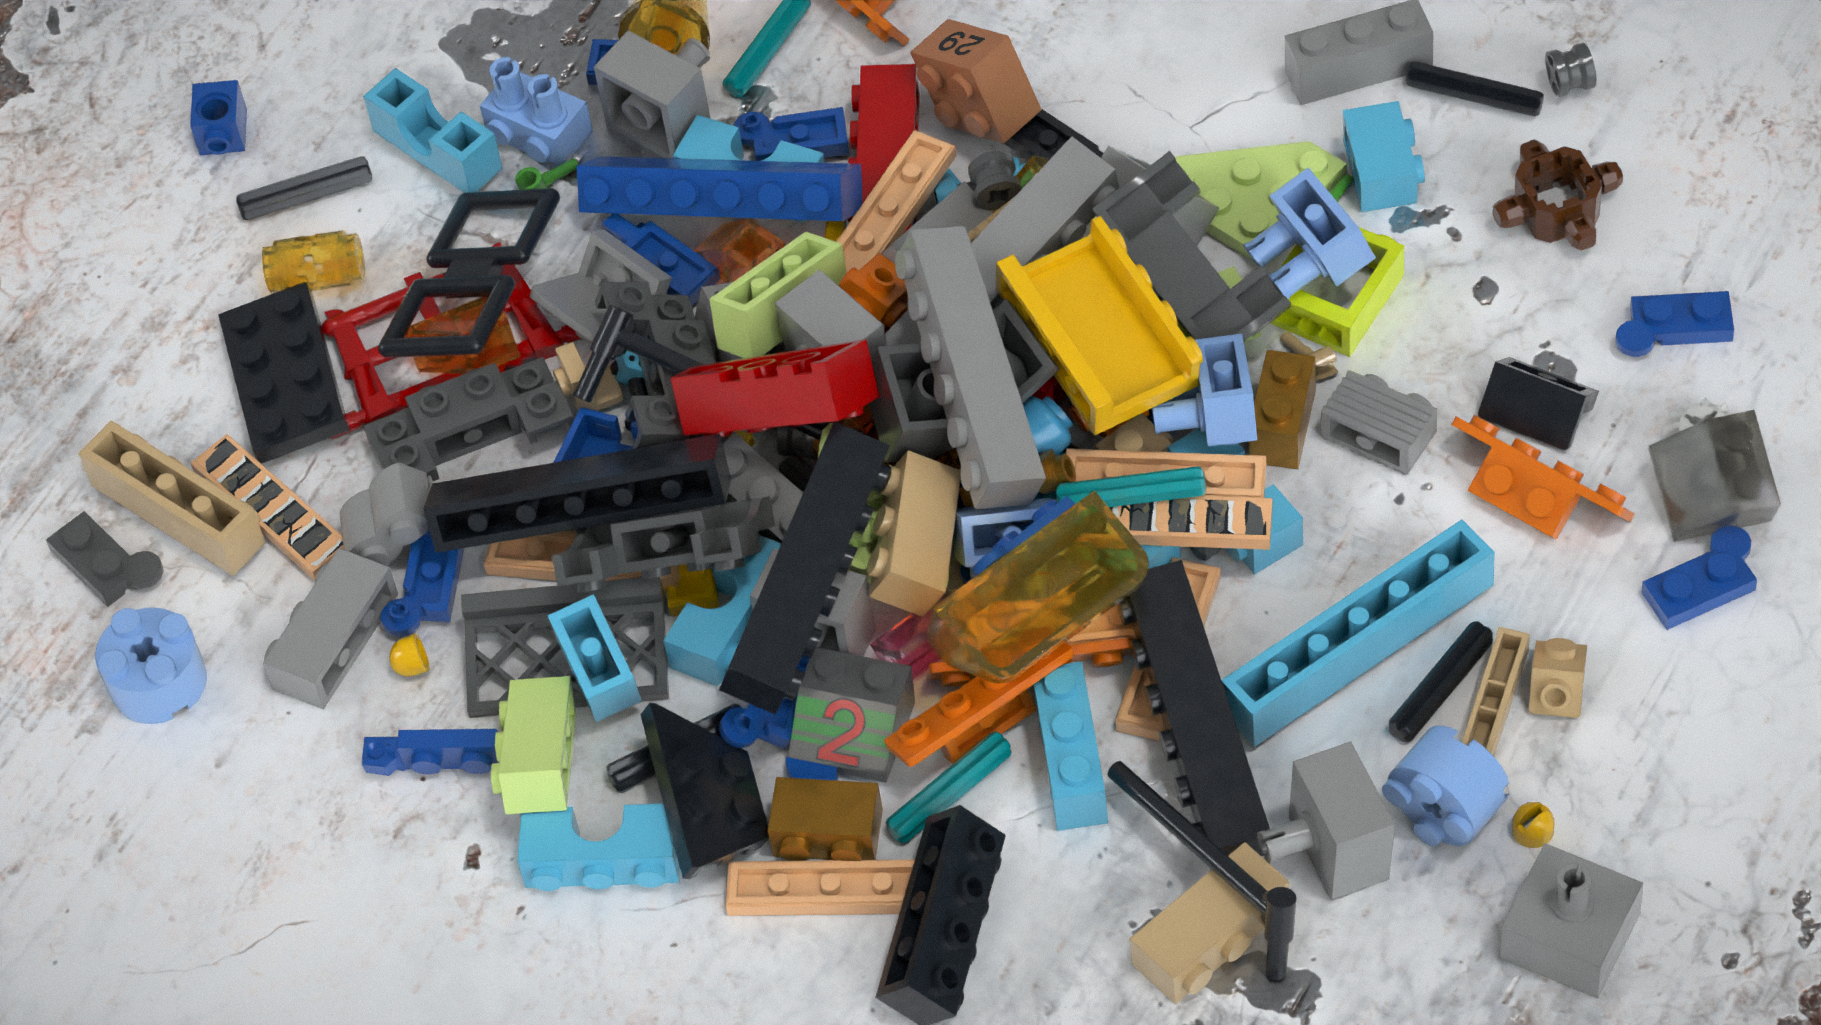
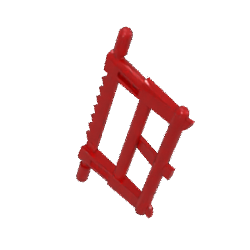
M501 242L494 244L492 247H500ZM503 265L504 268L500 275L511 276L515 281V288L501 316L512 312L526 340L399 392L387 395L374 367L398 357H383L378 351V346L365 350L355 328L396 312L412 282L416 279H424L421 272L405 277L406 288L346 312L339 309L324 312L327 319L322 323L323 333L328 337H335L345 366L344 379L352 380L361 407L360 411L356 412L353 410L346 413L350 431L329 439L338 438L362 428L363 424L374 422L408 408L405 397L417 393L427 386H435L461 376L469 370L482 368L492 363H496L499 372L502 373L506 371V368H515L522 365L523 361L535 357V359L544 357L545 360L557 356L555 348L563 346L566 342L568 344L581 338L567 324L561 326L560 330L555 331L537 306L538 303L530 298L531 289L515 265ZM446 272L431 278H443ZM427 297L419 311L428 326L408 333L404 338L452 336L470 329L475 324L485 303L444 319L434 298Z

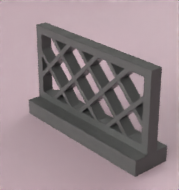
M660 577L606 581V588L577 593L576 584L559 587L546 586L462 594L461 609L465 622L467 712L469 717L499 715L500 701L508 700L509 689L499 700L479 701V687L492 673L496 674L508 685L510 680H515L499 666L516 648H519L534 660L533 664L518 679H532L542 668L554 677L566 676L549 662L561 649L557 639L541 655L523 641L535 628L548 627L553 631L547 615L593 594L615 639L620 640L634 652L626 660L630 671L641 659H644L656 669L657 685L637 687L642 701L669 699L668 663L663 642L666 637V595ZM654 617V631L641 645H638L622 632L634 619ZM609 621H617V622H616L615 625H613V624H612L611 622H609ZM518 630L516 634H513L511 631ZM499 632L509 641L490 660L478 650L477 634ZM654 645L656 658L649 653ZM478 661L485 665L479 673ZM570 671L567 676L571 677L575 708L588 707L579 686L575 683L576 679L572 671Z

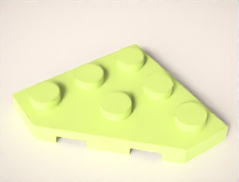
M1310 141L1175 157L1177 163L1189 178L1200 188L1201 193L1199 195L1220 207L1205 232L1250 260L1252 258L1243 245L1278 221L1276 216L1279 213L1269 197L1272 193L1306 168H1309L1328 191H1331L1343 175L1347 174L1346 162Z

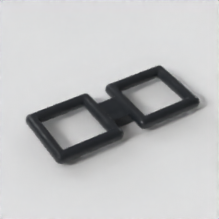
M553 188L462 193L455 202L426 257L427 264L431 268H448L444 277L416 279L412 282L378 345L379 353L386 358L479 354L484 349L515 288V281L511 276L500 275L504 268L503 265H522L529 261L560 201L559 192ZM534 208L515 246L452 249L472 211ZM427 297H445L446 299L488 297L469 335L404 338Z

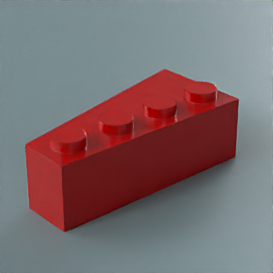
M866 339L693 366L670 378L684 435L703 434V436L720 434L721 437H724L736 430H747V433H757L780 426L791 425L792 427L812 423L834 422L864 414L863 406L880 397Z

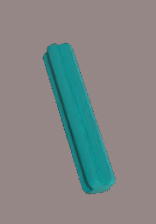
M783 0L723 80L724 89L730 92L733 97L740 98L747 93L811 6L810 0Z
M1197 466L1060 483L1057 485L1056 495L1057 502H1060L1068 495L1079 510L1083 511L1202 496L1205 494L1206 484L1203 469Z
M997 731L988 734L887 818L885 822L886 829L890 835L901 844L908 842L924 828L927 817L945 811L1010 757L1012 753L1011 745L1007 739Z

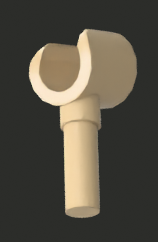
M1286 331L1281 335L1280 340L1296 354L1315 356L1316 381L1338 374V370L1333 365L1337 358L1330 346L1312 351L1310 347L1304 345L1290 332Z

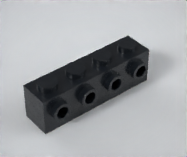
M961 805L931 815L926 819L875 997L918 1025H931L957 1015V1011L964 1000L963 989L968 971L977 953L976 942L982 920L989 909L988 899L993 880L1002 861L1000 855L1006 835Z

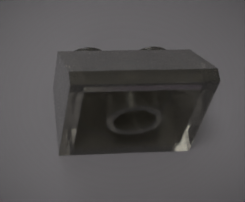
M1755 410L1707 419L1649 445V454L1674 542L1710 535L1720 527L1727 525L1742 528L1771 522L1781 505Z

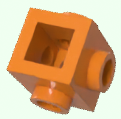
M880 253L861 269L851 268L838 285L880 321L884 329L886 327L890 329L908 310L906 305L908 293L904 280L899 279L897 276L895 264Z

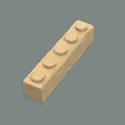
M1498 627L1497 636L1462 739V743L1468 745L1474 739L1495 757L1529 652L1530 634Z

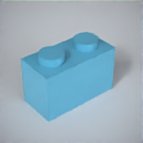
M1399 101L1343 110V142L1361 212L1417 203V184L1425 182L1424 166L1421 155L1413 156L1411 147L1415 146L1414 127L1411 118L1403 119Z
M594 594L547 615L560 648L596 722L642 701L635 679Z

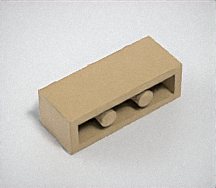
M907 450L895 466L889 465L891 470L880 493L884 495L882 507L879 509L873 524V534L878 535L876 548L871 553L866 572L867 575L872 576L869 590L870 598L924 617L946 591L961 475L959 469Z
M1246 842L1229 855L1233 861L1267 891L1276 887L1289 888V881ZM1211 870L1129 938L1131 962L1138 971L1176 1004L1188 993L1193 995L1201 991L1210 981L1213 972L1227 960L1233 962L1240 958L1248 949L1251 940L1265 929V925L1261 919V913Z

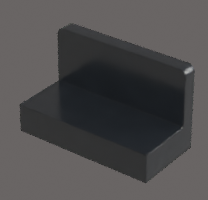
M1507 357L1495 361L1478 416L1481 419L1551 446L1567 450L1572 445L1582 414L1593 410L1599 391Z

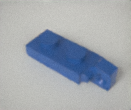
M612 213L602 222L604 230L672 277L667 295H689L691 306H693L699 300L701 287L715 285L721 280L719 269L652 221H648L646 224L640 222L635 226L621 215Z
M497 729L398 730V737H364L362 766L366 773L390 776L396 770L405 771L406 769H412L417 773L427 775L439 773L441 769H462L468 773L484 774L491 770L492 763H498L495 750V734L499 731Z

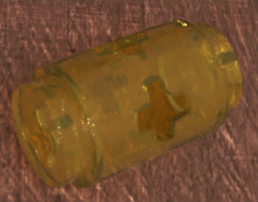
M345 230L312 236L274 240L272 246H266L262 249L263 273L270 293L306 282L311 291L353 286L355 280L365 278L364 253L357 233L347 234ZM304 257H312L313 262L305 261ZM314 264H316V265L322 264L323 268H322V269H315V265H314Z

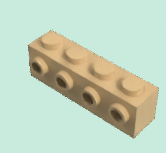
M112 420L78 453L92 487L232 576L266 543L259 525L260 516L252 506L236 499L220 489L211 480L196 474L176 458L164 454L150 445L141 436L129 432Z

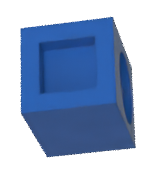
M238 80L192 84L190 127L199 154L222 155L245 151L247 107Z

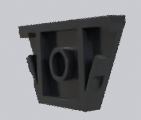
M649 703L640 715L682 878L691 879L696 877L703 868L712 864H716L718 867L732 861L737 854L745 855L761 848L769 839L768 823L748 751L731 746L723 738L656 703Z

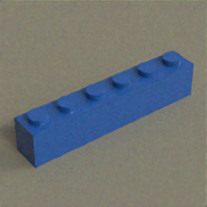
M599 156L576 166L579 212L844 221L854 216L863 204L861 164Z

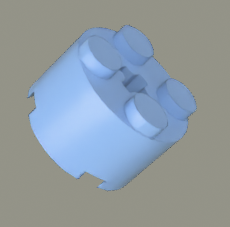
M124 608L113 615L111 624L102 633L97 643L95 661L107 692L120 712L132 721L144 724H158L174 719L173 713L186 705L189 710L198 702L204 692L207 682V670L193 632L186 618L181 614L162 608H142L137 610Z
M1433 726L1429 728L1390 772L1387 782L1382 786L1385 798L1396 807H1399L1414 823L1413 830L1417 837L1433 847L1438 846L1441 841L1456 846L1469 844L1509 796V793L1504 794V789L1509 784L1507 775L1495 757L1474 739L1468 745H1465L1453 738L1458 733V730L1447 726Z

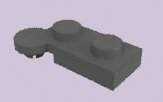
M85 511L46 539L50 551L107 607L125 595L128 584L134 588H149L155 585L163 575V565L158 555L149 551H141L130 556Z

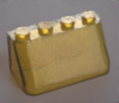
M1094 490L935 605L931 612L927 642L939 657L952 668L993 683L1011 682L1140 588L1148 572L1149 561L1147 554Z

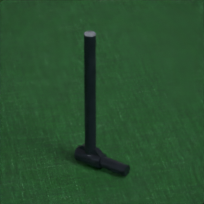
M609 304L590 346L591 356L573 396L591 403L610 359L614 360L625 355L627 350L677 374L693 366L704 364L635 333L637 326L634 315ZM812 423L792 428L820 440L822 430L829 423Z
M1122 761L1115 762L1108 770V777L1261 913V919L1265 925L1264 937L1268 941L1265 973L1270 979H1283L1287 974L1289 943L1294 937L1296 894L1286 887H1276L1267 891Z

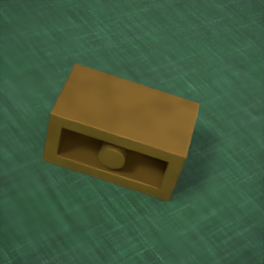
M1274 350L1266 351L1254 402L1257 441H1249V455L1266 456L1267 465L1299 469L1316 393L1315 356Z
M776 777L768 825L773 857H783L789 861H806L808 859L841 861L876 860L883 812L878 783Z

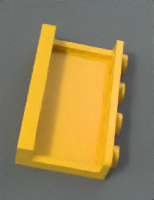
M1101 216L1091 220V230L1088 236L1027 265L1021 266L1014 254L996 262V291L1003 301L1007 299L1013 304L1060 368L1054 374L1055 378L1094 435L1199 386L1200 364L1203 363V356L1197 342L1191 336L1187 338L1177 326V318L1171 305L1166 300H1159L1152 290V282L1146 269L1141 264L1135 265L1127 254V247L1120 232L1115 228L1110 230Z

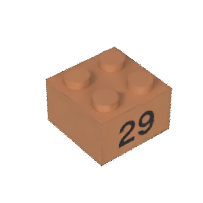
M947 19L910 52L918 69L917 77L928 90L935 105L934 113L937 119L947 128H955L974 134L979 138L984 137L1004 144L1042 110L1008 35Z

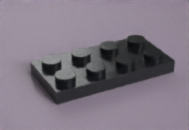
M307 281L218 314L252 450L258 462L261 464L350 431L314 296Z

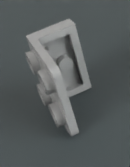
M603 229L591 233L578 273L533 285L529 296L542 306L545 313L560 319L574 329L581 339L592 343L607 310L597 309L595 304L602 282H648L652 295H666L672 277Z

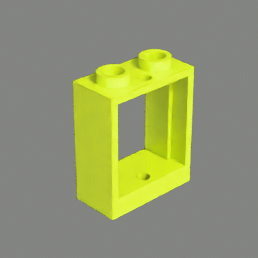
M1359 227L1376 257L1366 266L1375 270L1350 308L1347 310L1299 290L1288 299L1291 302V307L1270 324L1324 347L1330 346L1334 351L1350 357L1404 276V245L1397 243L1387 235H1378ZM1302 245L1300 247L1294 246L1282 266L1303 252Z

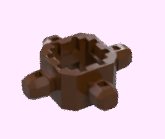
M1535 139L1523 143L1520 146L1521 163L1515 174V194L1509 195L1493 205L1492 214L1497 225L1501 228H1511L1522 225L1525 221L1535 239L1552 243L1566 238L1571 246L1581 251L1593 247L1596 244L1595 225L1600 216L1601 194L1609 193L1623 183V173L1617 162L1606 161L1592 165L1591 168L1580 150L1564 146L1549 151L1543 143ZM1557 181L1561 187L1569 185L1571 190L1578 188V196L1563 201V207L1557 208L1555 203L1547 205L1544 199L1538 201V193L1552 189L1553 183Z

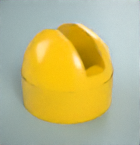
M415 633L401 638L393 644L390 650L389 661L391 668L397 674L410 677L430 670L428 656L418 634Z
M1527 802L1519 806L1512 820V833L1515 840L1528 848H1539L1544 843H1549L1554 835L1555 821L1553 814L1548 807L1540 802ZM1531 817H1535L1527 829L1522 826Z

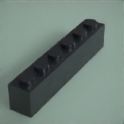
M834 421L719 691L775 715L784 697L794 701L806 673L797 669L802 655L810 659L812 658L823 633V630L814 627L819 614L829 617L840 592L839 588L832 586L835 575L839 573L846 576L858 549L849 544L854 532L863 535L875 508L866 504L870 492L880 495L891 470L890 466L883 464L890 445Z
M716 434L432 483L423 510L435 552L439 553L726 504L731 476L721 436Z
M1182 560L1123 575V595L1116 596L1117 608L1122 624L1124 626L1132 624L1136 640L1130 641L1133 659L1138 671L1147 670L1151 685L1145 686V694L1152 716L1161 714L1165 730L1159 732L1164 756L1167 762L1176 761L1180 773L1179 777L1174 778V784L1181 807L1190 806L1195 823L1192 824L1228 856L1244 842L1260 856L1267 855L1268 852L1265 854L1261 853L1257 833L1262 830L1266 831L1270 827Z

